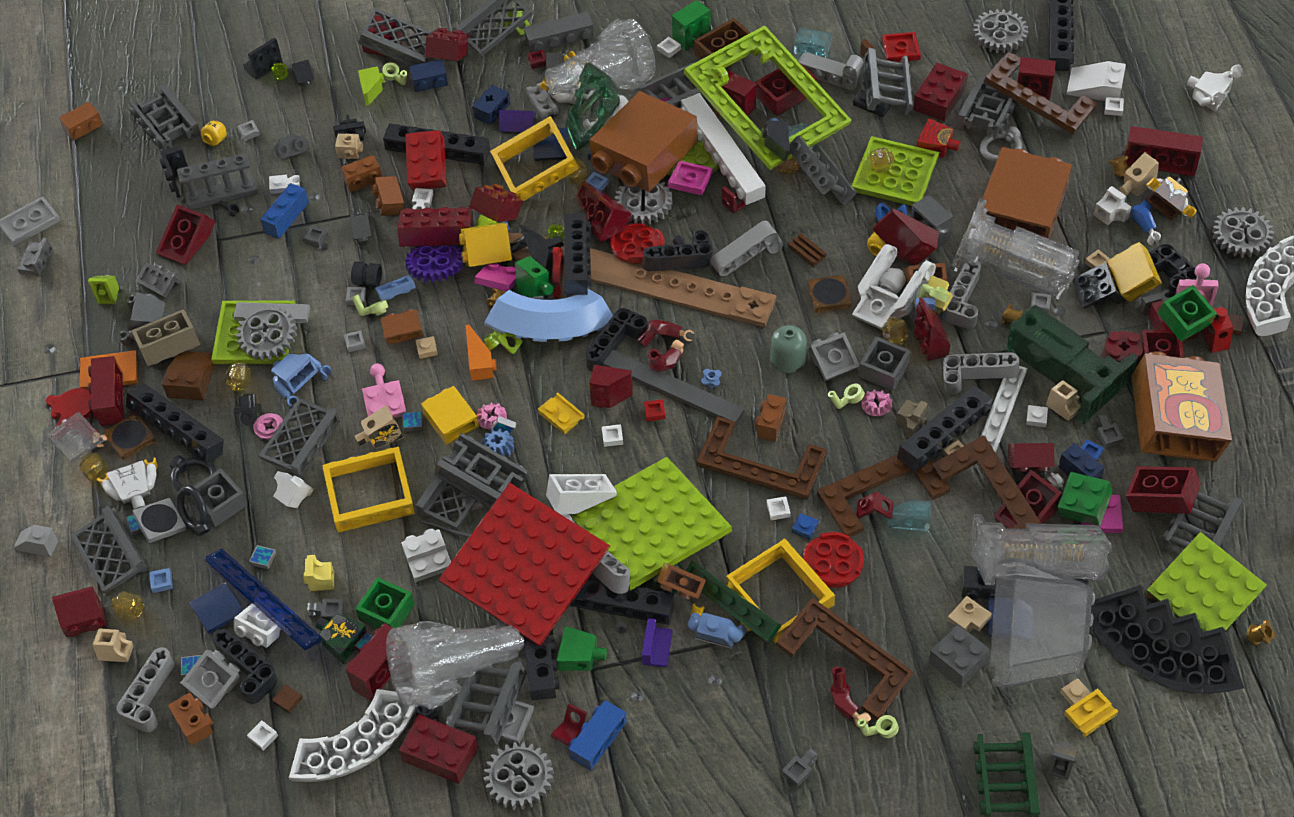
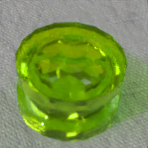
M277 63L272 67V72L276 79L282 80L288 76L287 66L284 63Z
M557 223L551 224L548 227V237L560 236L563 239V226Z

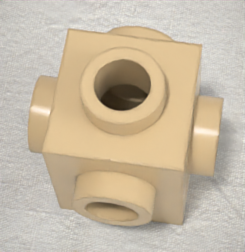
M338 134L335 144L337 157L343 159L359 158L360 152L363 151V142H360L359 134Z

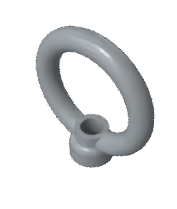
M1011 126L1007 131H1003L1002 134L999 133L997 139L1005 138L1007 142L1015 143V149H1022V141L1019 138L1021 133L1016 127ZM991 133L982 140L980 152L985 159L996 162L998 156L989 153L987 150V145L995 140L993 138L994 134Z

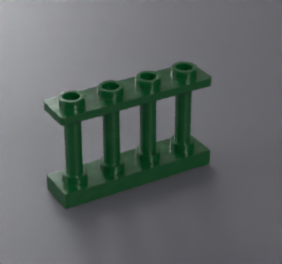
M1022 732L1020 741L1016 743H984L983 734H978L977 741L973 742V752L978 755V761L975 762L976 774H980V781L977 782L978 794H982V801L979 803L980 815L991 817V812H1024V814H1028V817H1039L1040 807L1030 732ZM985 752H1017V754H1021V760H1019V763H986ZM1019 771L1020 774L1023 773L1024 780H1021V783H988L987 772ZM1022 791V794L1026 795V801L1023 803H990L989 792Z

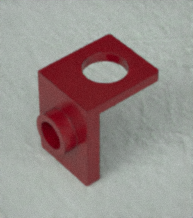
M725 186L722 188V204L733 214L746 206L743 200L741 204L736 205V198L739 199L737 192L733 194Z
M874 492L858 500L856 516L860 519L876 511L891 519L894 502L882 494ZM882 501L887 504L888 511L883 510L881 506Z
M568 704L564 721L551 733V737L569 746L571 740L577 738L581 733L580 731L585 723L587 712ZM571 712L579 715L580 722H575L571 718Z

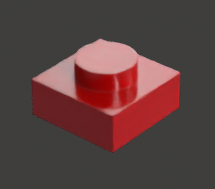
M663 399L644 402L647 422L666 419Z

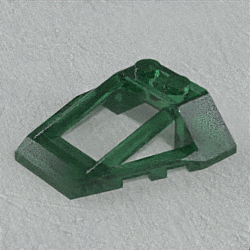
M586 62L578 80L581 82L580 88L575 91L574 96L577 97L575 105L571 106L565 125L568 128L569 136L576 150L587 145L589 139L603 127L620 103V98L611 77L589 62ZM586 88H596L593 94L581 105ZM601 96V101L595 110L598 120L585 132L580 116Z

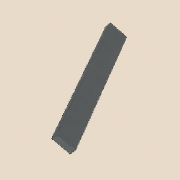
M614 350L611 351L603 362V366L632 370L633 381L717 418L718 416L735 421V426L744 414V408L666 373L656 372L650 366Z

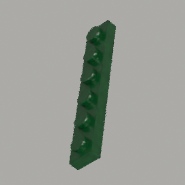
M690 562L685 571L706 580L701 591L702 594L765 641L772 642L781 628V624L698 563Z

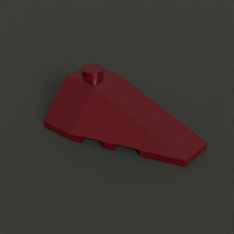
M582 180L576 198L581 209L587 215L586 220H590L592 234L600 241H605L625 230L632 213L587 181Z

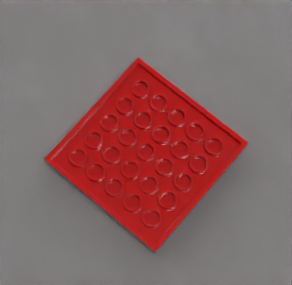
M509 482L438 580L540 647L607 553L610 545Z

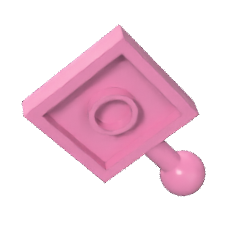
M1201 263L1195 268L1196 280H1179L1176 294L1194 285L1212 307L1219 287L1218 280H1204L1210 274V267L1207 264Z
M373 364L370 368V374L375 378L377 385L362 388L368 416L387 405L394 418L401 417L402 413L406 412L399 380L384 383L383 375L385 369L383 365Z

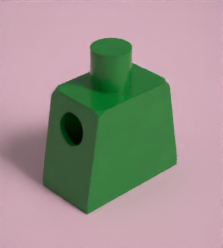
M529 256L515 263L518 294L531 298L552 293L553 286L549 284V273L537 261Z
M565 626L557 657L558 671L592 670L594 660L606 661L607 649L597 647V637L595 635Z

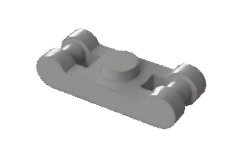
M540 82L535 87H527L526 93L540 117L544 120L552 114L553 116L559 114V111L546 90L540 88L542 83Z

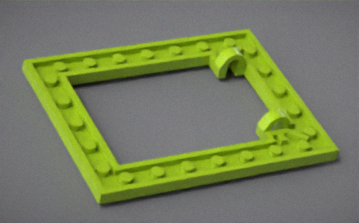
M766 26L753 31L684 69V74L769 170L785 161H782L764 145L761 131L722 89V86L726 85L729 81L726 67L750 54H753L755 57L761 54L759 62L764 64L772 60L824 117L789 137V144L799 135L810 148L850 125L852 121ZM789 152V155H788L787 160H789V159H791V158L793 157L790 152Z

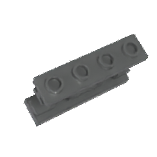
M979 75L958 114L956 128L963 130L966 125L967 129H970L973 124L987 128V135L993 133V138L997 139L999 133H1003L1005 124L1008 123L1010 114L1013 113L1015 104H1018V102L984 82L985 77ZM982 105H987V106H990V107H994V108H997V110L994 111V110H991V109H987V108L982 107Z
M166 84L159 86L161 92L155 91L156 98L145 104H142L140 100L136 101L137 104L133 101L129 102L131 106L129 111L134 119L137 118L142 129L145 128L150 139L153 138L155 146L158 149L161 148L162 151L166 150L168 146L170 148L173 147L171 140L183 134L188 139L191 138V134L195 138L201 135L197 122ZM167 114L171 117L161 124L156 122L157 119Z
M461 433L453 446V449L459 453L454 460L446 456L440 459L434 474L491 508L509 482L520 487L524 483L528 471L521 465L508 460L505 456L494 452L488 446L482 445L472 437ZM467 452L475 456L472 461L464 457ZM459 463L467 467L464 472L456 468ZM477 464L492 471L487 480L472 472ZM500 471L508 475L506 480L497 476ZM492 482L500 486L498 492L489 487Z

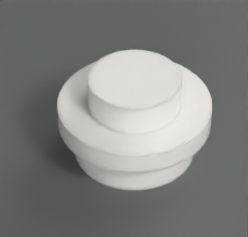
M1051 472L1046 481L1056 489L1062 490L1063 479L1058 473L1054 474Z

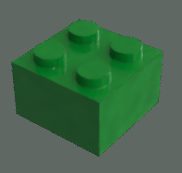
M698 0L672 15V39L681 44L684 50L693 47L694 40L711 31L710 9Z
M1194 285L1164 301L1158 311L1159 316L1181 342L1211 325L1217 315L1216 311Z
M1070 472L1058 505L1061 517L1100 527L1113 492L1110 482Z
M377 577L355 609L359 621L376 629L381 628L386 623L398 631L415 603L412 592Z

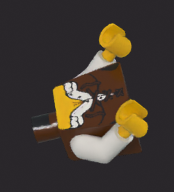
M1167 176L1164 180L1153 177L1146 184L1152 192L1145 198V201L1171 221L1180 213L1191 219L1197 212L1194 207L1188 205V199L1186 198L1188 191L1182 186V180L1179 177L1172 179Z

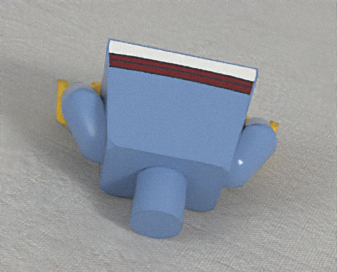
M695 603L692 605L688 628L691 631H696L695 639L732 649L734 642H739L747 631H751L741 622L736 627L729 619L703 613L704 606L700 608L695 606Z

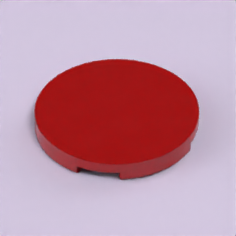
M643 223L628 224L625 230L615 234L610 239L612 253L618 259L628 263H642L643 251L647 247L664 246L662 232L658 229L647 227Z
M827 532L820 534L819 537L806 545L803 554L804 561L827 587L837 588L851 584L859 577L863 569L864 555L861 547L850 536L843 533Z

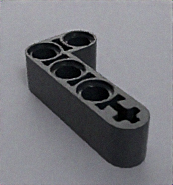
M703 230L695 231L691 244L645 248L642 257V268L646 271H662L709 266L713 247L708 233Z
M626 308L618 309L586 352L588 370L593 371L594 365L603 366L605 359L612 350L616 351L626 335L637 339L648 328L646 317Z
M220 629L213 634L212 641L216 650L222 653L226 660L235 664L240 671L247 675L240 685L246 702L255 704L261 701L277 684L278 679L273 666L229 631Z

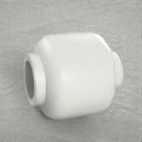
M888 268L880 278V288L898 294L906 283L903 271L898 268Z

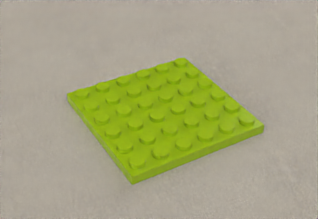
M668 457L613 486L617 492L615 497L579 513L569 514L577 525L610 545L608 552L630 570V590L658 575L664 562L674 566L732 532V526Z

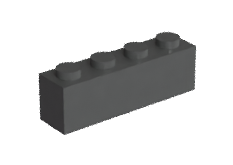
M587 11L524 27V34L531 53L594 37V28Z

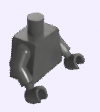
M136 292V296L131 295L129 297L130 301L127 304L132 309L128 327L129 333L127 331L120 333V336L123 338L120 341L123 345H129L132 339H135L131 330L170 315L163 312L165 306L163 301H160L151 293L144 295Z

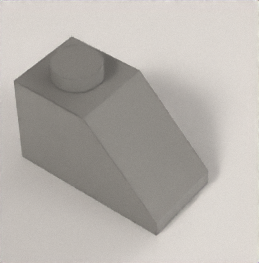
M32 525L21 531L13 549L51 557L59 540L52 528Z

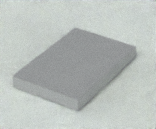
M42 196L1 218L0 229L12 245L16 246L61 220Z

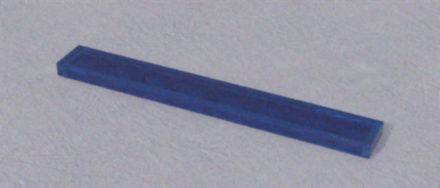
M220 549L206 555L205 561L300 647L307 650L322 642V636L226 551Z

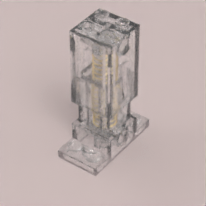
M980 198L950 269L957 272L959 265L963 266L966 262L976 266L978 261L998 269L996 275L1042 294L1051 295L1052 298L1059 300L1061 294L1066 293L1069 287L1068 283H1071L1075 273L1073 269L1076 270L1080 261L1077 259L1079 251L1017 226L1015 231L995 224V217L986 214L987 209L984 207L987 200Z
M974 514L970 553L986 585H994L995 578L1006 577L1007 571L1028 572L1031 578L1104 580L1105 572H1108L1109 563L1107 555L1111 552V542L1107 539L1099 525L1026 523V529H1007L1002 523L986 522L982 514Z

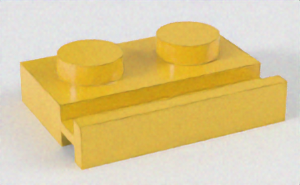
M556 393L554 398L551 397L538 408V413L564 435L576 426L578 421L584 419V413L559 393Z
M1097 688L1065 710L1064 715L1086 737L1118 714V710L1112 707V703Z

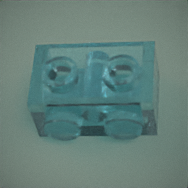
M802 27L799 28L794 40V53L800 55L807 52L827 58L832 47L831 33Z

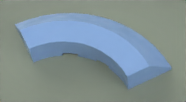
M588 289V295H574L558 300L533 299L508 290L496 300L484 325L502 334L506 332L514 334L519 339L521 337L533 338V341L547 342V339L568 341L572 340V337H586L590 332L603 330L613 315L602 296Z

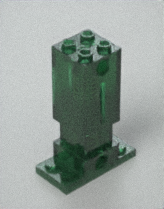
M1037 305L1026 309L1018 320L1015 319L1009 326L1007 350L1017 354L1021 360L1056 385L1063 380L1078 390L1079 401L1082 403L1079 408L1078 421L1083 424L1088 422L1132 380L1131 375L1136 368L1137 355L1131 353L1127 358L1123 357L1119 363L1108 355L1103 359L1088 349L1089 342Z

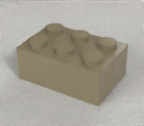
M184 309L131 330L147 366L157 364L164 359L174 357L181 352L191 350L200 345L195 330Z

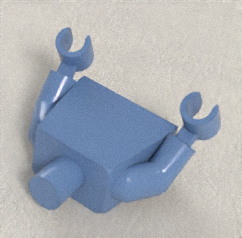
M288 354L281 361H276L273 364L271 372L274 375V388L283 399H287L288 407L292 409L291 403L297 402L298 398L290 394H294L318 370L320 371L321 379L327 380L328 376L326 373L331 375L330 366H321V363L310 354Z

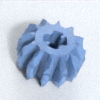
M501 428L496 432L492 429L491 434L485 433V438L481 441L482 445L488 446L491 450L503 456L510 457L511 452L514 451L513 437L509 435L508 431L502 432Z

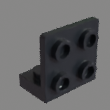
M273 38L248 54L249 61L243 64V66L252 77L258 79L282 64L283 61L277 39Z
M181 145L160 151L162 159H159L162 168L166 169L163 171L166 180L171 181L168 183L171 193L175 192L177 198L181 197L175 178L179 177L177 169L188 167Z
M1106 262L1073 278L1078 297L1084 309L1108 297L1114 299L1117 304L1125 301L1118 289L1110 266Z

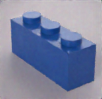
M292 183L288 185L261 217L260 220L264 233L278 239L283 235L309 203L304 188Z
M604 700L601 706L598 705L595 708L593 717L589 722L586 721L583 724L579 736L573 738L568 746L570 758L590 771L627 722L626 712Z

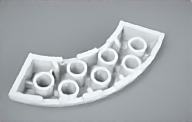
M1294 236L1279 241V244L1273 248L1270 247L1256 261L1249 275L1246 287V308L1250 323L1255 333L1259 336H1268L1286 331L1290 322L1291 315L1287 309L1284 295L1289 287L1294 284Z
M377 689L363 718L340 731V734L330 738L328 736L315 739L300 738L289 779L295 782L330 780L348 775L370 764L385 753L401 736L414 713L418 694Z

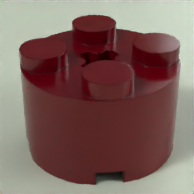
M1111 332L1105 341L1102 353L1103 365L1111 369L1112 373L1117 375L1133 373V370L1136 369L1141 361L1144 350L1140 336L1135 332Z

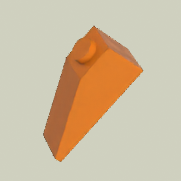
M466 325L471 380L494 378L493 371L497 370L496 359H492L490 350L471 326Z

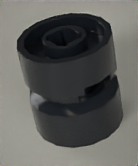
M355 261L351 271L352 284L365 285L366 283L369 287H379L383 273L382 265L376 263L367 265V263Z

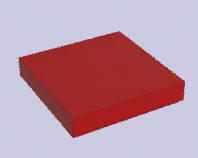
M915 32L882 35L886 60L901 62L904 55L908 57V61L921 60Z

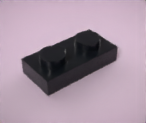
M862 89L853 100L854 106L880 117H884L891 108L889 104L880 103L877 104L874 111L868 110L866 91Z

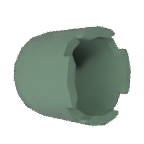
M785 325L773 333L770 346V362L778 367L779 371L785 373L796 372V369L801 366L804 367L807 362L806 335L803 330L796 326Z

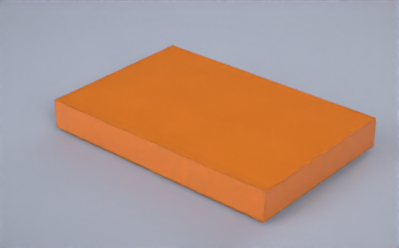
M137 351L80 358V388L89 390L88 384L91 383V377L88 373V367L91 366V358L114 356L123 372V386L138 384Z

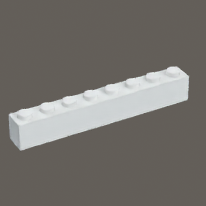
M698 93L681 100L680 109L697 116L698 140L703 142L705 150L710 152L714 163L718 164L721 173L724 176L726 175L730 186L734 187L737 191L739 199H742L748 205L765 198V184L701 94Z

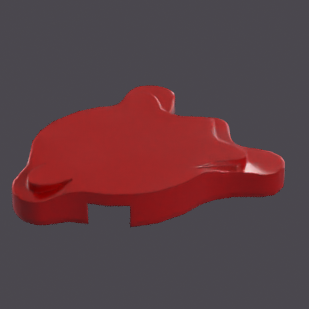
M553 247V283L558 285V287H553V297L557 299L562 295L564 256L561 248Z
M74 388L57 396L50 395L45 400L47 405L52 407L51 417L53 419L60 418L56 428L62 424V420L72 417L83 421L92 415L88 405V401L91 400V394L89 390L83 388Z

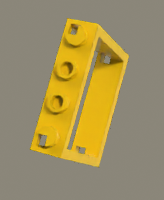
M551 116L490 151L510 191L516 193L517 197L523 201L580 169ZM555 134L567 158L515 188L503 163L550 135Z
M399 447L370 452L366 455L350 457L345 460L322 465L338 533L415 514ZM397 462L405 496L404 499L339 514L332 477Z
M783 539L726 576L727 586L759 608L739 584L782 557L820 600L818 601L828 609L833 607L835 603V594L786 539ZM797 616L781 626L773 638L775 644Z

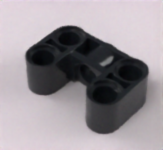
M1162 244L1149 252L1157 273L1159 274L1163 271L1171 278L1167 289L1170 291L1169 298L1176 294L1179 280H1196L1195 267L1176 251L1173 246Z

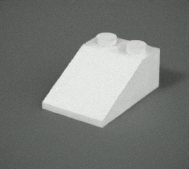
M1107 61L1072 68L1066 95L1078 97L1084 95L1090 99L1103 101L1106 100V97L1119 98L1126 64Z
M549 474L546 496L554 510L561 515L579 513L617 495L606 474Z

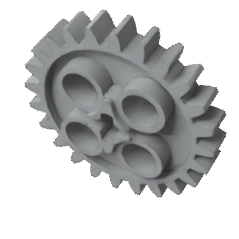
M996 9V12L993 13V11L989 10V14L984 12L983 16L979 15L978 20H975L973 36H975V41H978V45H983V49L988 47L989 52L993 49L996 50V53L999 50H1002L1003 53H1005V50L1012 52V48L1018 50V46L1022 47L1023 43H1026V38L1028 37L1026 21H1022L1023 17L1017 18V13L1012 15V11L1005 13V9L1002 12Z
M665 182L658 183L650 192L645 190V211L643 212V189L637 186L630 187L625 183L624 187L619 186V191H616L615 201L632 213L630 221L634 220V223L641 221L644 224L647 221L650 225L651 220L657 223L658 217L664 219V214L668 215V210H671L672 192H669V188L665 187Z
M1235 207L1234 211L1227 209V213L1222 211L1221 216H1217L1213 224L1212 233L1214 234L1213 239H1217L1216 245L1222 244L1221 250L1227 248V254L1232 251L1234 256L1239 253L1241 258L1244 257V254L1251 258L1252 253L1258 256L1259 252L1264 253L1265 249H1269L1273 240V226L1269 225L1270 220L1264 221L1265 215L1258 216L1259 211L1252 213L1251 208L1245 211L1244 207L1239 211Z
M263 304L262 309L256 306L255 312L249 310V316L243 315L245 321H239L241 327L236 328L238 334H236L237 342L242 351L246 352L248 356L252 355L255 360L258 356L261 361L264 360L265 356L269 360H271L272 355L278 358L279 352L285 354L284 348L291 349L289 343H295L293 337L297 336L295 331L297 330L296 321L292 314L287 312L285 307L281 309L277 305L274 308L270 304L266 308L265 304Z
M514 742L513 748L506 744L505 751L498 748L499 755L492 754L493 762L487 761L486 764L489 769H484L486 776L484 777V783L487 784L486 790L490 792V798L496 797L497 804L503 801L504 808L512 804L513 810L516 809L517 805H520L521 809L524 810L527 803L532 808V801L534 800L537 803H541L539 796L547 797L545 790H551L550 783L554 782L552 776L554 771L551 767V760H547V753L541 754L540 747L534 751L533 744L526 748L525 742H522L521 747H518L516 742ZM515 760H521V761H522V762L519 763V764H513V762H514ZM533 771L539 772L535 776L529 775ZM501 776H508L506 780L499 779ZM520 787L525 788V790L522 792L516 791V789Z

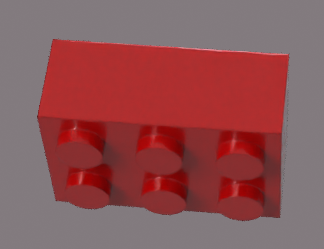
M441 131L406 134L407 183L411 190L414 191L415 188L433 189L447 187L445 139Z

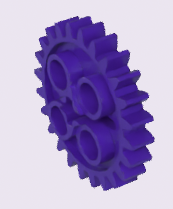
M458 245L416 246V250L411 249V253H407V258H405L406 270H408L409 275L412 274V278L417 277L418 281L424 279V282L431 280L432 283L436 279L441 282V278L448 280V276L454 277V273H460L459 269H463V264H465L462 261V249L458 248Z

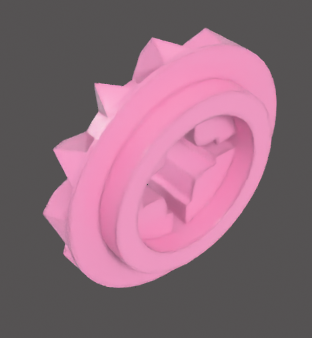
M874 389L872 392L867 391L861 401V406L871 416H883L891 410L892 399L883 390L876 391ZM876 398L880 402L879 407H877L876 403L874 402Z
M492 402L490 405L483 404V407L478 409V424L484 429L491 430V425L498 416L507 419L505 408L501 407L499 403L497 405ZM492 413L495 414V416H491V417L488 419V414H492Z
M273 413L260 416L253 426L255 435L259 436L261 440L264 438L269 441L283 422V419ZM271 425L273 426V429H270V428H269L268 430H266V426H267V427H270Z

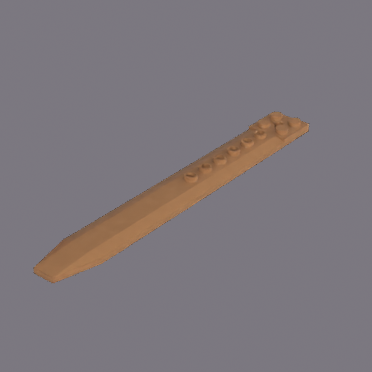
M508 233L509 243L521 238L523 234ZM563 246V247H561V250H563V256H564V274H565V249H564V246ZM528 247L514 254L511 251V257L518 261L529 256L532 257ZM590 248L591 282L765 328L776 302L777 296L742 286L739 288L675 270L646 271L642 268V263H628L618 259L614 254ZM750 305H756L757 307L751 309Z

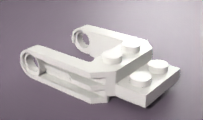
M885 244L858 285L861 301L852 313L854 318L885 331L892 318L898 319L909 315L915 305L913 301L921 286L928 283L931 275H934L936 268L934 263L926 260L919 270L914 273L900 297L878 287L880 278L890 268L897 256V248L889 244Z

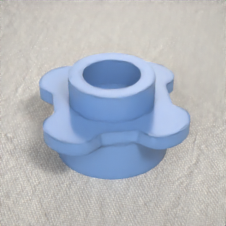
M705 369L703 371L704 378L701 380L702 384L707 387H716L720 384L719 377L722 375L720 370Z

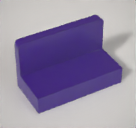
M499 110V131L524 132L534 126L536 111Z
M648 619L642 663L649 666L667 667L673 630L658 628L656 626V619Z

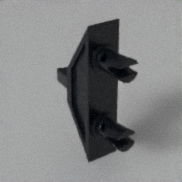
M518 223L523 235L521 238L510 243V250L514 254L528 247L532 258L548 271L550 283L553 269V247H563V240L560 236L545 239L540 234Z

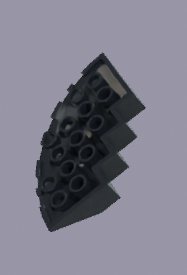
M1141 585L1081 603L1089 625L1105 648L1124 666L1127 665L1139 672V675L1145 679L1152 680L1167 688L1190 693H1223L1244 688L1224 627L1203 632L1198 614L1192 613L1176 618L1169 599L1149 604L1144 587Z

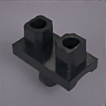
M346 115V120L340 121V125L333 126L335 137L338 134H359L360 141L364 140L366 133L364 121L357 122V118L350 119V116Z
M256 393L239 396V406L235 407V413L241 412L240 420L245 425L255 423L257 420L256 411L261 409V403H256Z

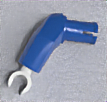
M1144 199L1139 205L1132 207L1130 212L1131 218L1141 227L1144 233L1150 234L1147 239L1149 245H1153L1154 242L1158 244L1161 235L1154 231L1157 226L1149 211L1153 206L1148 205V202Z

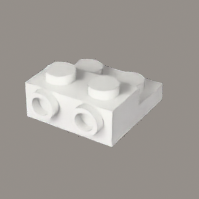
M428 529L424 532V535L418 537L411 535L401 542L415 582L443 573L451 563L439 529Z
M259 597L234 618V631L239 637L245 636L251 639L255 646L262 645L267 648L279 638L280 630L292 621L293 614Z

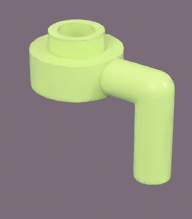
M386 63L383 66L382 72L385 79L390 81L396 80L401 85L406 84L407 72L405 70H402L399 75V67L395 63Z
M923 284L916 298H924L926 293H928L930 296L946 303L949 295H947V290L939 286L935 289L927 284Z
M359 294L352 297L360 316L373 313L378 316L385 313L386 308H388L386 300L364 308Z
M851 384L845 389L842 399H839L835 391H830L828 396L835 407L841 409L848 403H858L863 399L865 393L859 384Z
M890 715L880 717L876 725L871 727L868 726L865 719L858 720V726L864 736L879 733L883 738H892L899 730L896 719ZM887 727H892L890 730L885 731Z

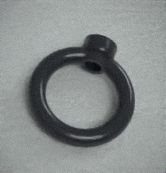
M177 455L170 462V468H172L170 482L174 489L179 492L183 485L179 482L178 475L185 472L188 466H202L208 470L210 475L217 471L215 466L211 462L205 464L198 458L184 459L182 456Z
M189 485L183 486L177 494L178 513L188 529L194 531L196 536H202L211 530L207 523L205 501L196 488ZM187 493L193 496L198 505L199 520L196 522L191 521L185 509L184 501Z

